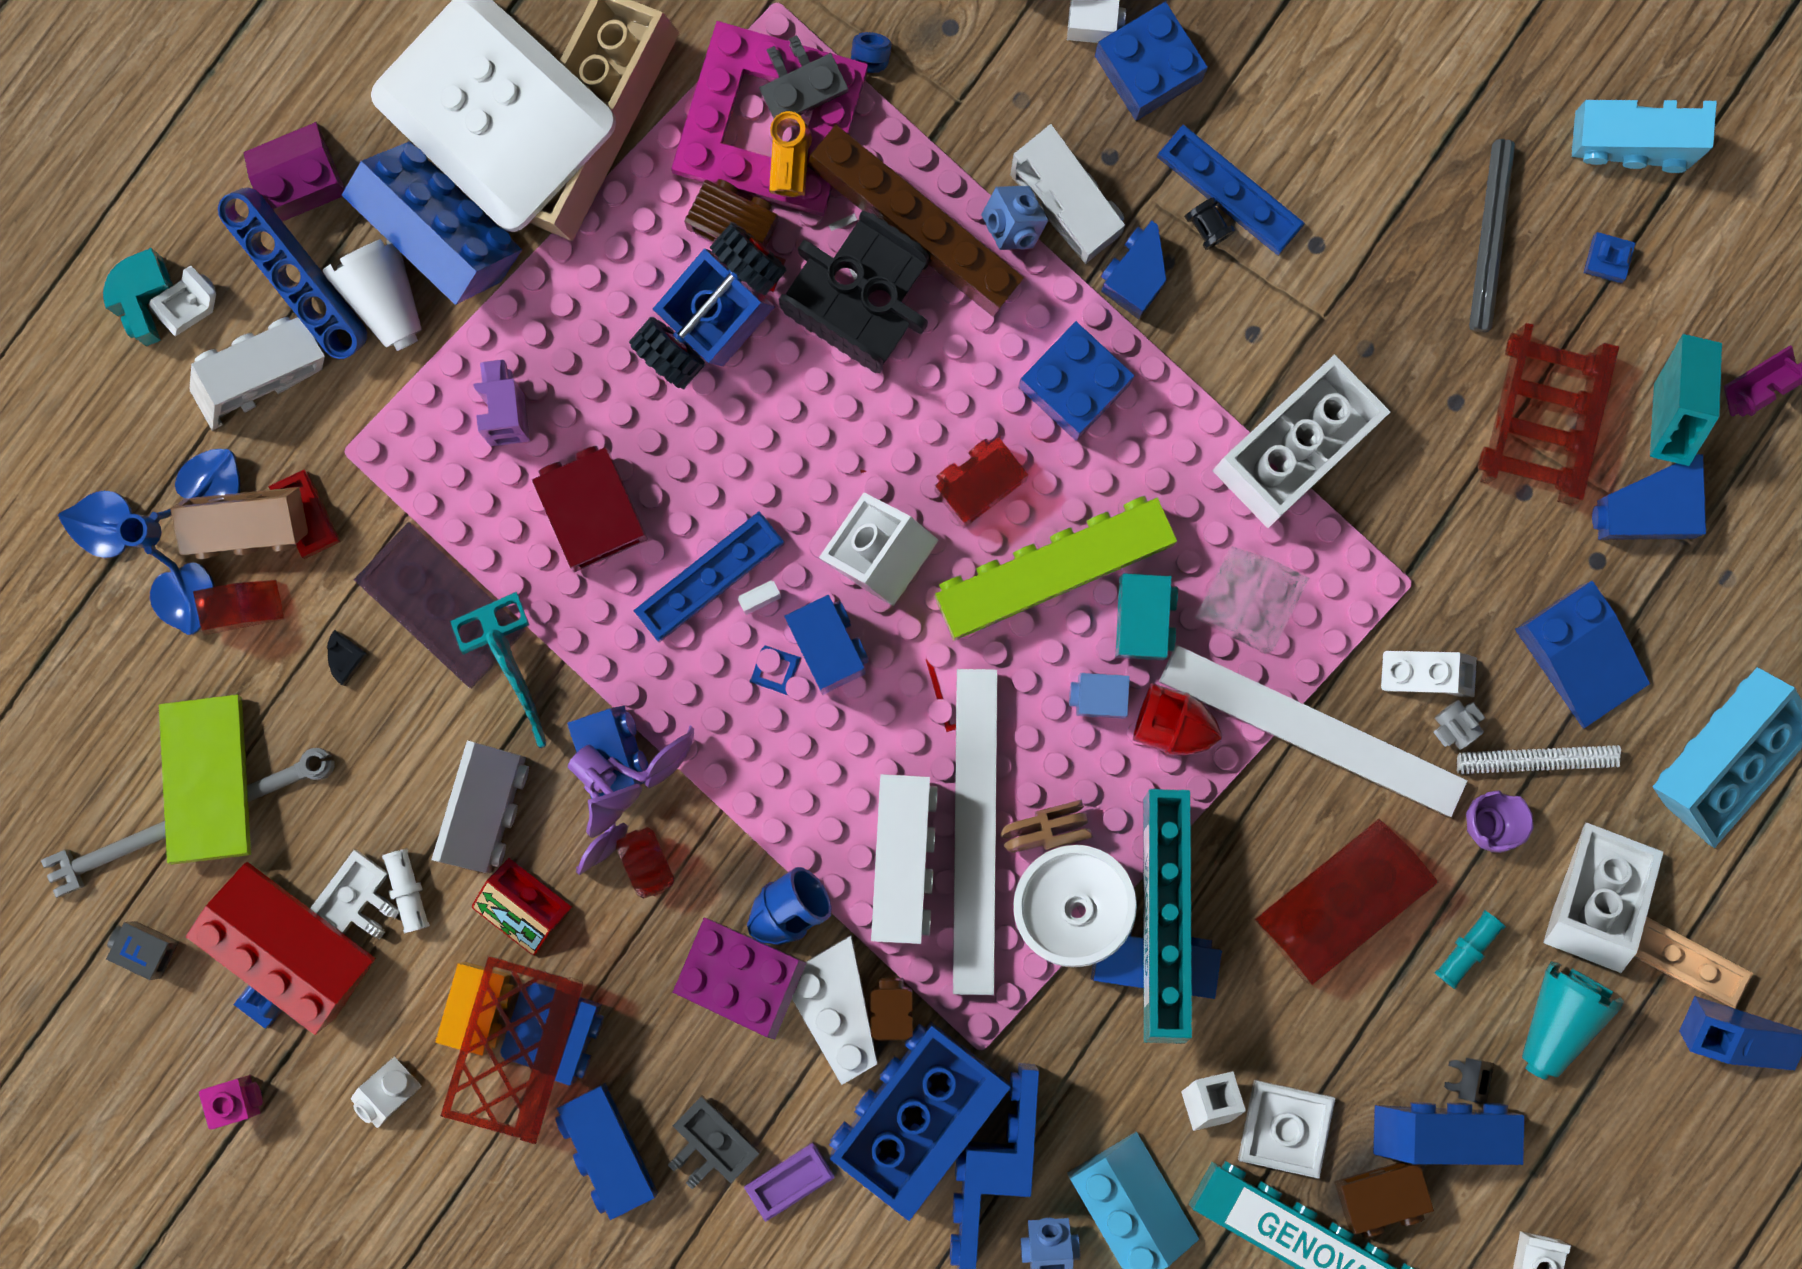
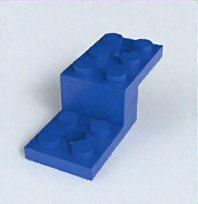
M1018 1063V1073H1010L1009 1085L1011 1088L1009 1089V1097H1011V1101H1016L1015 1114L1008 1113L1006 1138H1008V1143H1013V1145L969 1142L964 1152H961L956 1159L955 1176L956 1181H962V1192H954L952 1217L953 1223L959 1224V1234H951L950 1265L957 1266V1269H976L981 1194L1031 1197L1039 1070L1035 1064Z

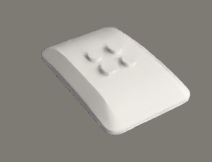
M452 0L376 81L371 92L372 102L375 107L413 144L421 149L497 225L511 232L521 230L530 223L609 139L616 126L615 115L611 109L493 0Z

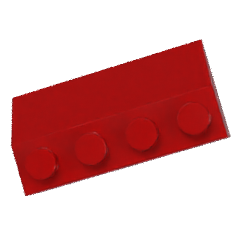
M248 861L238 869L208 902L186 935L187 939L314 1035L335 1020L376 959Z

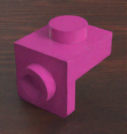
M250 1075L199 1091L207 1126L211 1130L261 1114L259 1106L263 1103L261 1090L257 1082H252Z

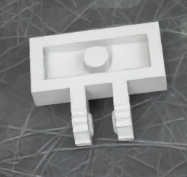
M353 850L310 908L343 934L346 933L354 922L379 940L385 933L382 926L361 914L367 903L373 904L387 917L395 919L399 914L396 906L375 893L387 878L388 872L358 850Z

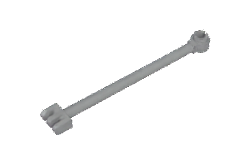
M322 748L307 750L302 755L300 762L247 785L248 802L301 779L323 780L328 778L334 770L335 761L321 762V767L317 771L310 769L309 761L314 756L325 759L332 755ZM165 821L75 860L70 850H63L42 859L43 868L53 867L58 863L61 866V869L47 875L49 883L63 878L67 881V884L58 886L53 890L55 897H62L85 887L80 876L81 874L166 838Z

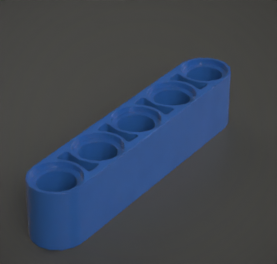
M241 188L225 195L218 205V215L222 223L325 352L336 359H345L361 349L367 339V330L364 324L263 196L252 188ZM236 199L243 200L247 204L249 210L247 218L237 213L235 209ZM263 231L273 237L275 242L274 250H269L263 246L261 242V233ZM287 264L294 265L299 270L301 275L300 282H294L288 277L286 271ZM313 297H318L324 301L327 310L326 314H320L314 310L312 306ZM338 329L346 330L352 338L351 346L343 345L337 337Z

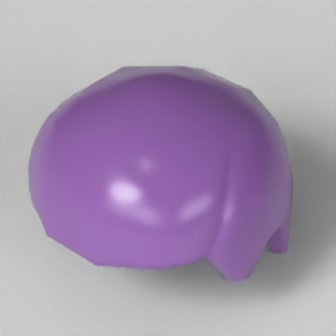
M1501 791L1487 792L1473 800L1466 812L1468 834L1480 848L1490 852L1502 853L1526 843L1533 831V813L1521 796H1509L1501 793Z

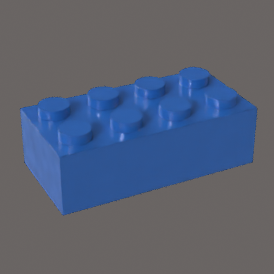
M410 141L362 160L342 193V196L455 305L501 283L522 251L505 230L499 228L446 174H443L426 158L421 149L415 147Z

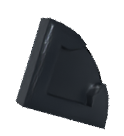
M336 630L332 632L327 643V656L331 674L338 683L346 686L369 654Z

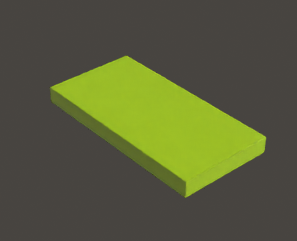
M237 694L159 704L167 863L174 865L251 855L242 697Z

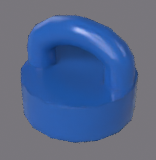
M859 33L853 38L851 59L868 64L867 73H878L888 66L892 43L886 36L878 33Z

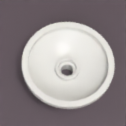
M1067 845L1052 849L1031 863L1019 880L1013 906L1017 928L1031 950L1041 958L1056 965L1084 967L1108 958L1123 945L1135 922L1137 902L1129 875L1117 860L1106 852L1094 847ZM1077 906L1086 908V912L1081 918L1072 917V911Z

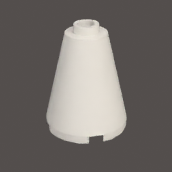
M379 239L340 258L342 264L337 266L338 269L336 271L333 270L330 264L323 269V272L330 283L386 348L394 345L396 350L399 351L417 342L418 339L415 334L422 329L402 254L388 240H386L388 245L384 246L382 240Z

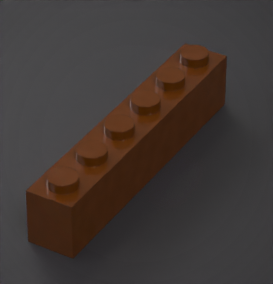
M835 124L810 155L807 165L810 169L859 209L875 214L879 219L886 221L888 225L895 227L902 234H906L910 239L918 242L929 254L928 265L992 317L1024 279L1021 274L837 124Z

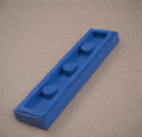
M1184 124L1157 155L1159 160L1207 199L1214 197L1218 208L1277 256L1280 255L1305 224Z
M758 511L633 611L660 643L785 543L761 512Z

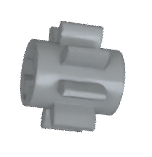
M1456 700L1435 716L1440 727L1433 731V733L1445 747L1455 743L1459 750H1461L1483 734L1484 731L1478 723L1485 716L1474 702L1464 707L1459 700Z

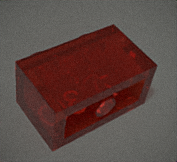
M1000 437L991 443L987 438L982 440L968 452L971 456L969 460L959 467L954 462L936 476L939 482L935 485V493L963 529L1027 481V472Z

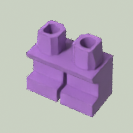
M505 360L480 363L482 383H474L473 385L488 405L489 414L476 415L478 432L490 446L529 442L525 396L514 380L513 372L511 369H507Z

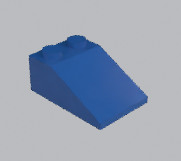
M1593 580L1579 585L1515 628L1521 640L1582 728H1586L1650 684L1615 612Z

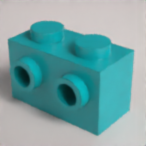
M1122 574L1120 576L1115 658L1163 661L1167 658L1168 651H1174L1176 628L1169 627L1170 611H1176L1178 587H1171L1172 576Z

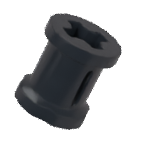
M1214 197L1199 204L1184 216L1187 222H1193L1204 240L1203 247L1205 250H1209L1221 243L1235 231L1232 225L1227 226L1215 207L1217 201Z

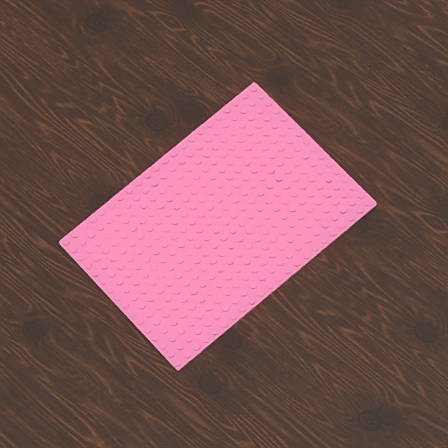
M773 3L748 29L786 41L797 35L802 45L837 55L780 3ZM744 73L723 144L772 157L773 138L770 126L773 117L759 87L771 81ZM866 81L863 84L849 135L1021 274L1024 279L992 317L928 265L926 270H922L902 300L903 304L922 315L928 321L927 327L922 334L908 327L884 363L881 373H874L869 368L860 365L858 361L851 359L849 355L839 351L835 346H831L827 341L819 338L815 333L808 331L803 325L796 323L791 317L789 318L784 314L779 305L780 296L786 294L807 263L798 254V247L802 241L810 242L834 258L859 221V215L862 210L834 187L832 188L824 217L767 201L774 206L773 212L778 215L779 222L766 249L774 255L786 259L784 266L787 270L778 280L774 292L769 291L765 295L775 308L724 367L710 364L701 356L705 361V366L685 389L677 388L673 383L671 384L666 381L663 376L658 375L655 369L649 367L645 363L646 361L636 354L637 352L631 348L629 341L650 317H655L657 320L662 321L666 327L669 326L653 310L654 306L704 248L711 250L710 246L713 244L708 239H704L702 236L687 230L684 222L704 182L673 174L671 170L695 93L696 83L605 177L573 242L551 233L346 446L344 452L349 460L498 600L517 592L530 624L527 627L613 708L625 705L626 711L632 715L635 721L636 730L659 751L679 737L687 734L691 725L694 728L693 742L686 758L678 769L787 872L795 867H803L811 871L826 889L832 907L831 913L900 978H903L906 984L977 1050H984L1061 967L1041 958L1026 944L1017 928L1013 906L1015 891L1023 873L1038 857L1052 849L1045 850L1043 846L1011 853L1004 847V843L1017 837L1002 838V829L1013 822L1035 817V811L1082 799L1084 807L1072 814L1085 813L1088 823L1078 829L1065 833L1088 828L1091 830L1093 838L1067 845H1085L1106 852L1121 864L1129 875L1133 887H1135L1143 878V799L1148 790H1190V823L1192 825L1273 737V735L1202 703L1217 720L1222 733L1221 741L1210 749L1190 755L1165 754V751L1133 741V733L1138 715L1150 685L1154 683L1172 689L1159 683V680L1173 651H1168V656L1163 661L1115 658L1120 576L1122 574L1172 576L1171 587H1178L1176 611H1170L1169 627L1176 628L1175 646L1178 645L1302 704L1305 703L1409 590L1411 580L1311 488L1267 528L1212 471L1250 432L1039 239L1035 246L1030 249L999 250L981 216L991 195ZM813 110L800 115L807 126L809 125ZM788 127L783 133V141L790 142L795 140L800 134V127ZM739 192L737 193V195L749 201H751L753 198V196H749ZM855 213L858 221L831 232L830 224ZM849 268L840 269L835 274V279L840 284L848 285L855 281ZM875 290L869 295L868 300L872 305L882 307L890 302L891 297L884 290ZM1075 321L1135 375L1129 387L1077 441L1018 388L1023 375ZM505 360L507 369H511L513 372V378L525 396L529 442L490 446L478 432L476 415L489 414L488 405L473 385L474 383H482L480 363ZM598 446L600 450L606 447L612 456L648 540L574 572L566 560L532 479L540 476L538 471L547 465L561 462L563 466L577 460L575 455L586 448ZM996 463H998L999 465H997L991 471H996L1002 474L1004 477H1006V479H1003L995 473L988 472V469ZM1272 463L1269 465L1274 471L1278 470ZM986 471L987 474H985L980 479L991 483L994 486V488L990 487L988 484L982 481L976 480V478ZM970 482L977 483V485L971 484L969 486L971 490L976 489V491L974 492V496H980V490H983V496L980 499L972 498V492H969L967 490V485ZM958 491H964L970 497L971 505L968 508H963L957 502L955 495ZM864 492L911 516L939 540L894 606L872 595L819 558ZM959 493V501L964 506H967L969 504L967 497L963 493ZM1145 496L1147 501L1158 497L1177 539V543L1173 547L953 641L934 598L935 593L941 591L939 584L961 575L963 581L977 576L976 568L998 559L1000 565L1014 560L1013 552L1035 543L1037 549L1051 544L1050 536L1072 527L1074 533L1088 528L1086 521L1104 512H1109L1111 517L1125 512L1123 505L1136 498ZM760 511L785 544L659 643L633 610ZM771 580L772 582L774 581L782 598L746 615L738 601L739 596ZM829 594L833 603L839 600L842 602L851 621V626L846 628V631L851 640L859 637L869 662L863 665L865 675L822 695L784 616ZM513 603L506 606L520 619L521 614L517 604ZM765 645L801 657L794 677L790 678L786 683L788 695L750 682L757 663V666L762 671L761 678L783 684L790 662L780 659L779 654L773 649L762 650ZM925 659L934 666L943 699L937 700ZM957 669L997 670L994 995L953 994L956 730L946 732L944 723L948 720L950 724L956 723ZM1080 673L1130 676L1127 717L1120 719L1076 716V707L1069 706L1070 683L1078 682V675ZM880 774L930 777V786H938L936 812H928L927 827L935 828V847L933 853L926 852L925 862L926 869H933L932 894L924 893L923 909L931 910L930 935H922L921 944L871 941ZM1083 906L1075 907L1072 911V917L1081 918L1084 916L1086 908Z

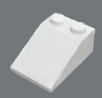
M1586 822L1555 902L1543 943L1622 973L1638 951L1663 851Z

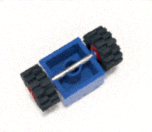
M731 222L710 246L711 250L705 248L654 306L653 310L669 326L666 327L662 321L657 320L655 317H650L629 341L631 348L637 352L636 354L646 361L645 363L649 367L655 369L658 375L663 376L666 381L671 384L673 383L677 388L685 389L705 366V361L701 356L710 364L724 367L775 308L765 295L787 270L780 260L774 257V254L767 250L760 241L758 242L754 236L747 233L734 222Z

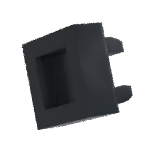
M1466 1058L1465 1062L1459 1060L1449 1061L1448 1066L1460 1069L1462 1080L1457 1084L1445 1082L1444 1087L1450 1091L1459 1092V1099L1487 1103L1494 1063Z

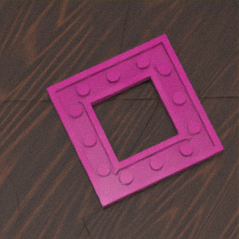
M716 21L672 164V173L701 182L709 180L715 184L718 179H722L737 187L739 193L759 197L763 200L824 217L833 187L808 166L805 195L783 197L771 194L769 186L772 157L723 144L744 73L769 81L779 78L769 58L767 49L775 46L779 50L787 73L801 67L797 57L794 56L790 48V41ZM802 45L810 63L829 54L828 52ZM832 54L849 92L813 109L808 125L812 133V142L808 148L807 165L812 152L835 124L849 134L868 71V64Z

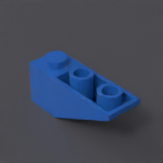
M1694 996L1679 1030L1690 1052L1727 1064L1795 1071L1802 1056V1030Z

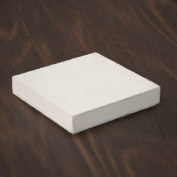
M1254 1080L1238 1160L1320 1178L1335 1098Z

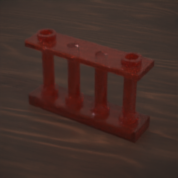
M1525 323L1516 333L1512 332L1506 345L1505 355L1510 356L1489 447H1483L1478 461V470L1483 471L1480 482L1489 484L1497 478L1498 472L1502 471L1553 484L1556 490H1560L1557 502L1573 506L1584 498L1619 346L1603 343L1594 349L1593 353L1589 352L1587 355L1530 341L1534 325ZM1526 357L1581 370L1582 375L1587 376L1584 391L1580 390L1578 393L1521 379ZM1517 395L1572 408L1573 413L1578 414L1575 429L1570 428L1569 431L1512 417ZM1508 433L1563 446L1564 451L1569 452L1566 467L1562 466L1560 469H1555L1504 456L1503 451Z

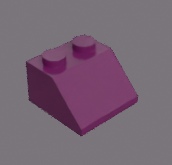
M317 122L243 152L248 178L253 189L263 196L282 222L343 197L342 193L345 187Z

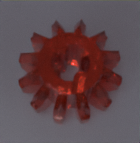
M648 827L640 830L636 829L617 840L616 849L638 896L643 899L652 895L656 896L673 886V873L653 830Z

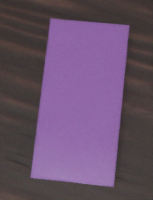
M812 1142L744 1185V1188L766 1222L831 1181L835 1176L815 1143Z

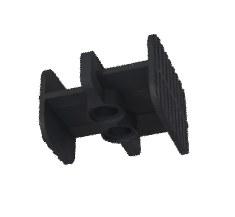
M866 211L860 213L859 221L834 258L810 242L802 241L798 247V254L807 263L786 294L780 296V308L784 311L785 315L789 318L791 317L796 323L803 325L808 331L815 333L831 346H835L842 353L849 355L851 359L858 361L860 365L869 368L874 373H881L884 363L908 327L919 334H922L927 327L928 321L922 315L903 304L902 300L922 270H926L928 267L929 254L918 242L913 241L906 234H902L895 227L888 225L886 221L879 219L875 214ZM849 268L855 271L857 278L853 283L843 285L836 281L835 274L840 269ZM875 290H884L890 295L891 300L887 305L877 307L869 302L868 297Z

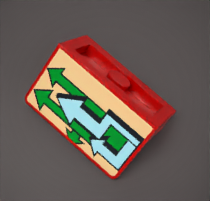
M510 858L487 879L472 904V908L531 955H535L540 950L549 934L567 916L572 906Z

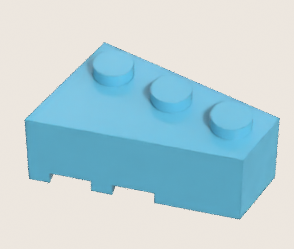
M1585 100L1575 111L1571 157L1584 158V163L1592 165H1602L1608 161L1623 162V167L1630 169H1642L1647 167V165L1662 166V171L1668 173L1685 172L1686 169L1692 167L1713 148L1717 101H1703V108H1677V100H1664L1663 108L1638 106V100Z

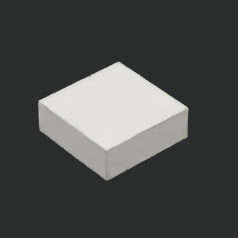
M771 580L740 595L738 601L744 613L748 615L782 597L775 582Z

